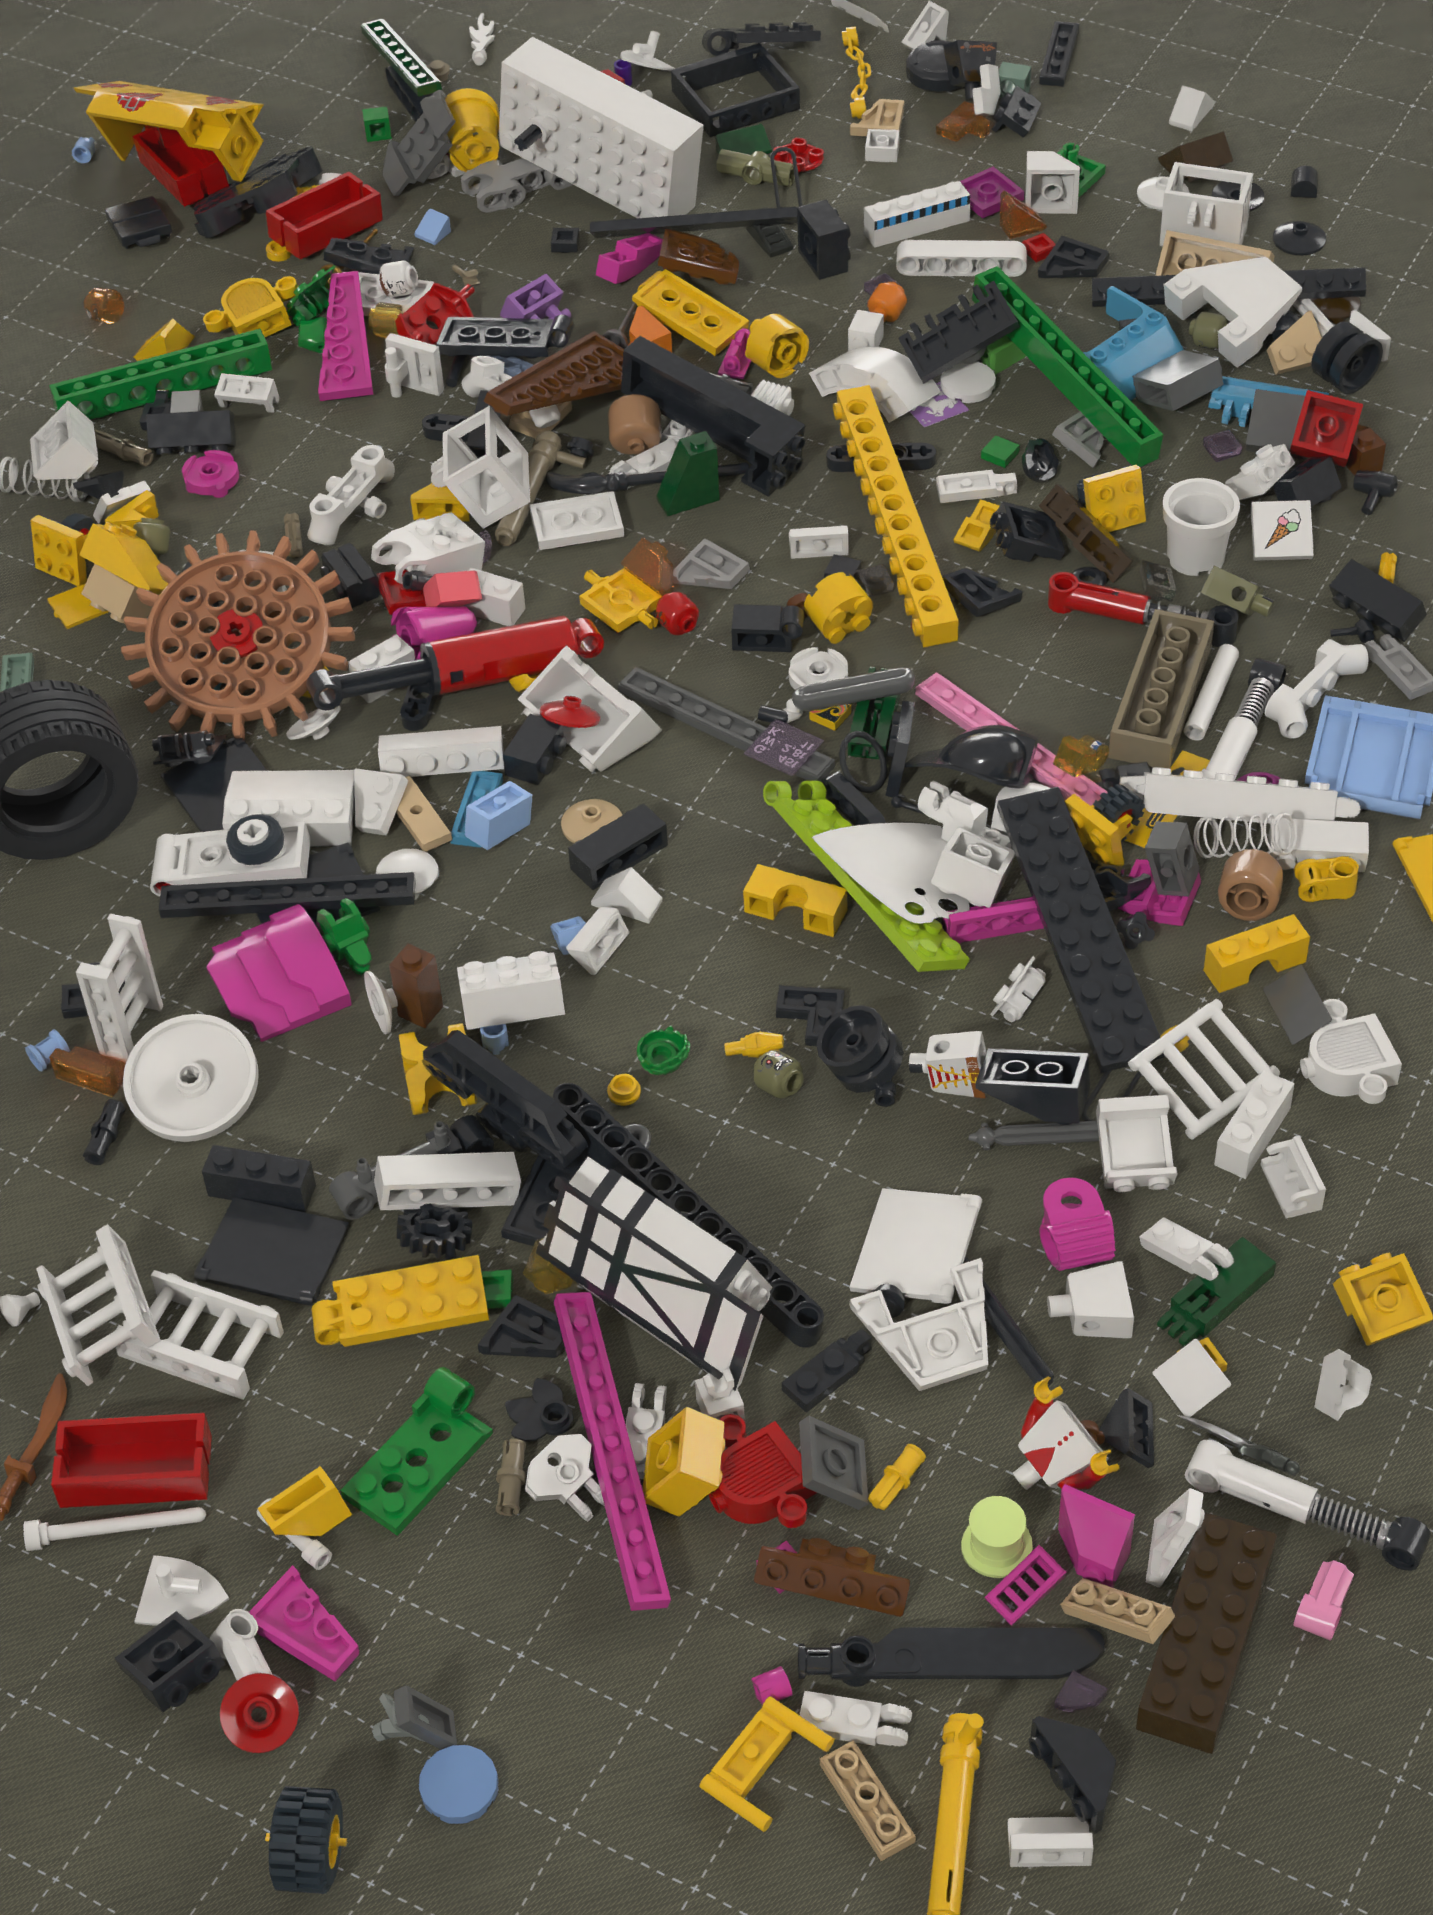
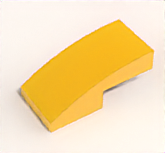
M980 499L971 517L966 516L953 539L954 543L980 552L996 534V529L990 527V519L1000 506Z

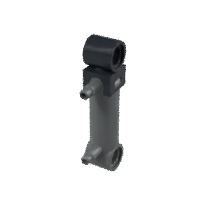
M466 1115L456 1120L450 1128L442 1121L436 1122L434 1130L425 1134L426 1142L398 1155L490 1153L494 1148V1142L476 1116ZM359 1158L357 1160V1172H344L338 1175L329 1186V1192L344 1216L348 1219L363 1217L378 1202L374 1183L376 1165L370 1168L366 1158Z

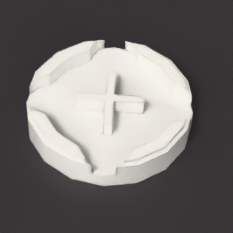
M975 361L965 364L960 362L942 373L940 386L942 392L949 399L955 401V398L962 399V403H975L988 398L992 394V390L995 389L996 377L994 371L983 363Z

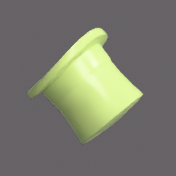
M991 1496L979 1501L973 1507L969 1516V1526L965 1530L961 1541L962 1555L969 1567L987 1577L1005 1578L1032 1552V1537L1026 1527V1517L1022 1508L1015 1501L1003 1496Z

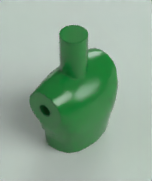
M318 317L307 321L300 320L298 347L316 353H323L327 318Z

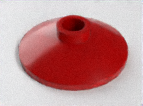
M565 696L563 700L548 702L540 707L541 716L558 725L588 728L596 726L600 722L599 713L589 706L582 704V700L575 696Z
M266 1673L250 1674L236 1681L225 1693L220 1707V1722L224 1734L237 1748L250 1753H266L282 1746L293 1734L299 1716L298 1702L289 1685L282 1679ZM254 1709H264L267 1713L266 1719L262 1722L254 1721L251 1716Z

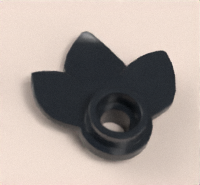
M536 1378L533 1384L532 1397L505 1402L509 1418L516 1423L512 1429L511 1436L522 1441H536L547 1434L560 1435L567 1432L573 1424V1412L563 1402L562 1390L545 1379ZM553 1418H560L558 1421H550Z

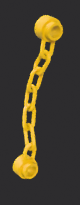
M855 26L846 28V31L842 32L844 47L848 46L846 54L859 63L857 71L860 84L856 85L851 93V98L854 99V102H850L852 118L862 119V114L867 110L863 96L868 90L866 78L871 76V66L863 61L864 53L858 48L859 41ZM853 50L857 51L856 56L853 55ZM859 88H860L861 91H862L860 95H858V92H857V90H858Z

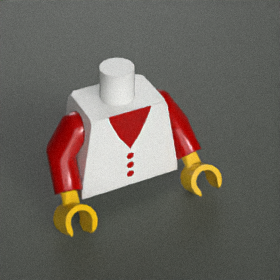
M1048 1376L1037 1382L1034 1386L1035 1397L1028 1409L1021 1430L1022 1440L1018 1444V1447L1028 1461L1014 1471L1013 1474L1026 1490L1041 1478L1049 1487L1062 1489L1064 1484L1077 1490L1090 1489L1103 1479L1106 1474L1118 1471L1119 1465L1109 1466L1107 1464L1109 1459L1107 1455L1111 1453V1450L1102 1451L1066 1403L1058 1400L1053 1403V1399L1059 1397L1063 1393V1389L1059 1386L1050 1391L1048 1381L1051 1378Z

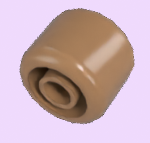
M631 394L622 396L611 404L608 412V429L612 447L622 454H640L660 444L662 437L661 411L658 404L652 398Z
M1244 849L1229 857L1223 867L1218 887L1219 902L1223 909L1233 917L1244 921H1257L1268 917L1274 912L1279 902L1283 885V870L1277 859L1269 853L1258 849Z

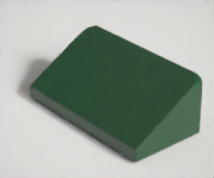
M762 124L717 134L715 137L718 155L722 149L748 155L756 151L766 154L772 153L769 139Z

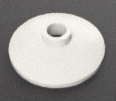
M1159 176L1143 181L1137 189L1139 201L1147 207L1163 210L1164 191L1169 177ZM1183 183V192L1189 193L1188 187Z
M338 706L329 711L316 709L307 714V720L303 722L300 719L290 727L286 733L287 737L290 740L312 736L314 740L322 738L330 731L327 726L335 719L341 707Z
M370 970L364 973V982L371 1009L381 1031L384 1034H389L392 1027V1008L398 1006L396 995L392 988L385 989L381 981Z

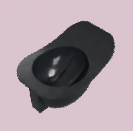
M981 726L958 735L943 749L927 751L913 757L905 763L904 767H943L961 771L997 785L1018 789L1025 788L1034 778L1029 771L1039 737L1008 726Z

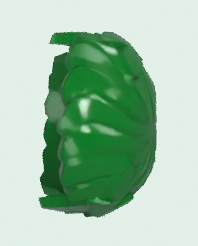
M668 1026L664 1031L662 1029L650 1031L641 1037L637 1045V1057L642 1067L649 1073L658 1076L662 1074L667 1075L679 1069L690 1052V1042L687 1035L674 1031L672 1026Z

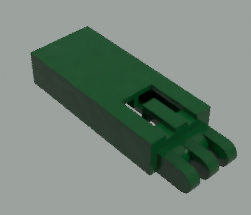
M869 667L868 673L876 672V667ZM900 694L876 698L874 701V713L868 712L870 700L857 702L850 733L862 731L874 737L882 747L885 757L887 756L894 711H897ZM856 737L848 743V756L879 760L874 747L864 738Z
M1241 1237L1228 1248L1234 1259L1233 1264L1228 1268H1224L1213 1263L1219 1275L1211 1281L1197 1275L1171 1298L1170 1310L1158 1320L1157 1326L1165 1330L1174 1323L1168 1330V1335L1175 1339L1185 1332L1178 1341L1183 1347L1200 1335L1204 1338L1274 1276L1276 1262L1244 1237ZM1209 1294L1211 1297L1216 1295L1220 1298L1204 1313L1200 1310L1202 1306H1208L1209 1298L1207 1296Z

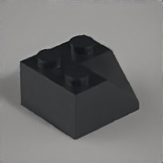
M826 199L797 207L798 252L817 278L822 280L848 272V260L851 259L848 239L851 237L848 224L844 223L839 217L837 209L832 208Z

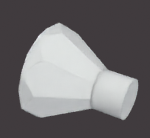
M35 1292L26 1296L6 1294L0 1297L1 1313L12 1327L19 1326L28 1311L40 1305L39 1296Z

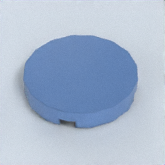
M452 1745L437 1751L426 1761L420 1773L419 1791L425 1808L431 1814L433 1813L435 1816L440 1817L441 1821L449 1824H463L478 1819L487 1812V1807L491 1805L492 1801L494 1803L497 1797L499 1779L493 1761L482 1750L469 1745Z

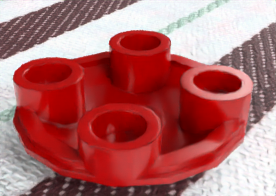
M794 138L791 143L773 149V151L780 147L792 149L796 156L798 172L815 169L822 164L824 159V150L807 144L804 138ZM780 151L774 157L776 161L793 164L792 156L787 151Z

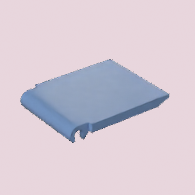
M1325 695L1307 767L1305 784H1311V782L1329 783V789L1338 792L1337 797L1356 800L1361 806L1360 809L1421 819L1423 805L1430 806L1433 792V714Z

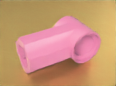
M1334 1560L1322 1563L1310 1593H1305L1293 1626L1329 1641L1332 1640L1342 1614V1604L1354 1576L1347 1569L1346 1565Z

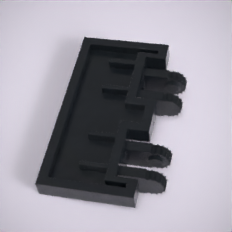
M995 281L984 286L989 295L986 298L978 285L972 287L973 293L979 302L971 307L966 296L963 294L957 296L964 311L961 312L955 303L936 315L941 324L939 326L936 325L930 313L925 315V321L928 327L932 329L926 334H921L922 331L915 322L910 324L909 326L916 336V340L913 341L908 332L898 337L923 384L1020 327Z

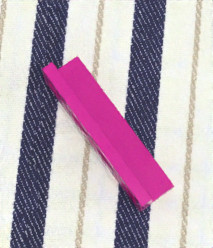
M1032 897L994 903L990 908L985 906L969 907V911L949 914L948 919L942 917L945 932L958 943L1044 929L1037 906Z

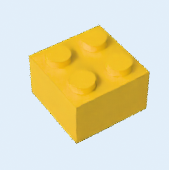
M685 1407L648 1438L642 1488L646 1504L680 1517L719 1487L722 1480V1471L720 1470L721 1455L725 1448L723 1421Z

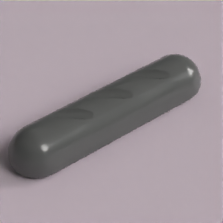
M900 667L805 685L793 692L792 701L796 708L807 712L903 694L913 687L915 675L911 669Z

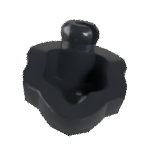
M1043 438L1029 440L1022 455L1023 471L1032 481L1046 482L1057 473L1059 460L1055 455L1052 445Z

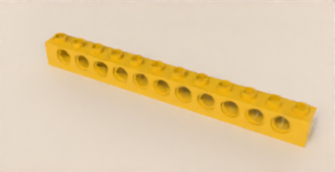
M870 385L837 391V403H833L834 416L836 420L840 419L841 421L840 432L842 438H847L848 440L846 443L848 455L855 459L853 461L856 476H861L860 483L863 495H868L867 501L870 515H875L876 532L878 535L882 534L883 551L885 555H890L892 575L897 574V588L899 594L905 596L904 606L907 616L912 615L914 636L920 637L923 647L958 641V618Z

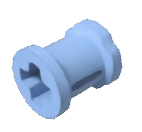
M55 1029L50 1031L49 1036L34 1046L30 1044L25 1047L30 1061L41 1072L47 1069V1064L61 1055L67 1056L70 1052L66 1041Z

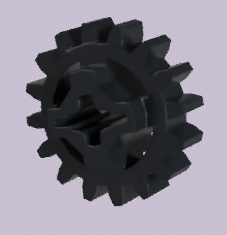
M429 1203L420 1206V1209H405L403 1215H398L396 1238L400 1239L401 1247L410 1246L409 1253L411 1254L419 1251L422 1252V1257L424 1258L429 1256V1254H435L436 1258L439 1259L446 1253L450 1256H455V1249L464 1251L465 1245L471 1243L472 1220L468 1219L467 1212L459 1213V1207L439 1208Z

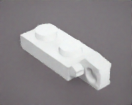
M992 469L936 477L940 503L984 499L1017 493L1015 473L995 474Z

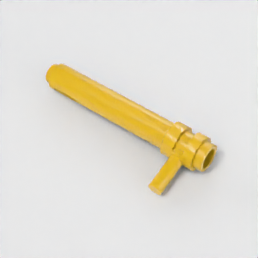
M976 1713L952 1714L949 1716L948 1722L943 1726L942 1739L945 1745L942 1746L940 1752V1764L943 1766L927 1915H960L974 1773L980 1764V1751L977 1747L982 1743L983 1731L981 1727L984 1723L983 1718Z

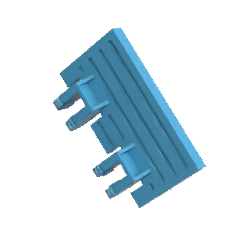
M1222 376L1224 385L1212 391L1208 408L1221 409V406L1225 405L1221 423L1228 424L1231 417H1238L1239 426L1245 427L1249 419L1250 410L1253 407L1256 389L1304 396L1308 389ZM1314 391L1325 395H1329V393L1327 392Z

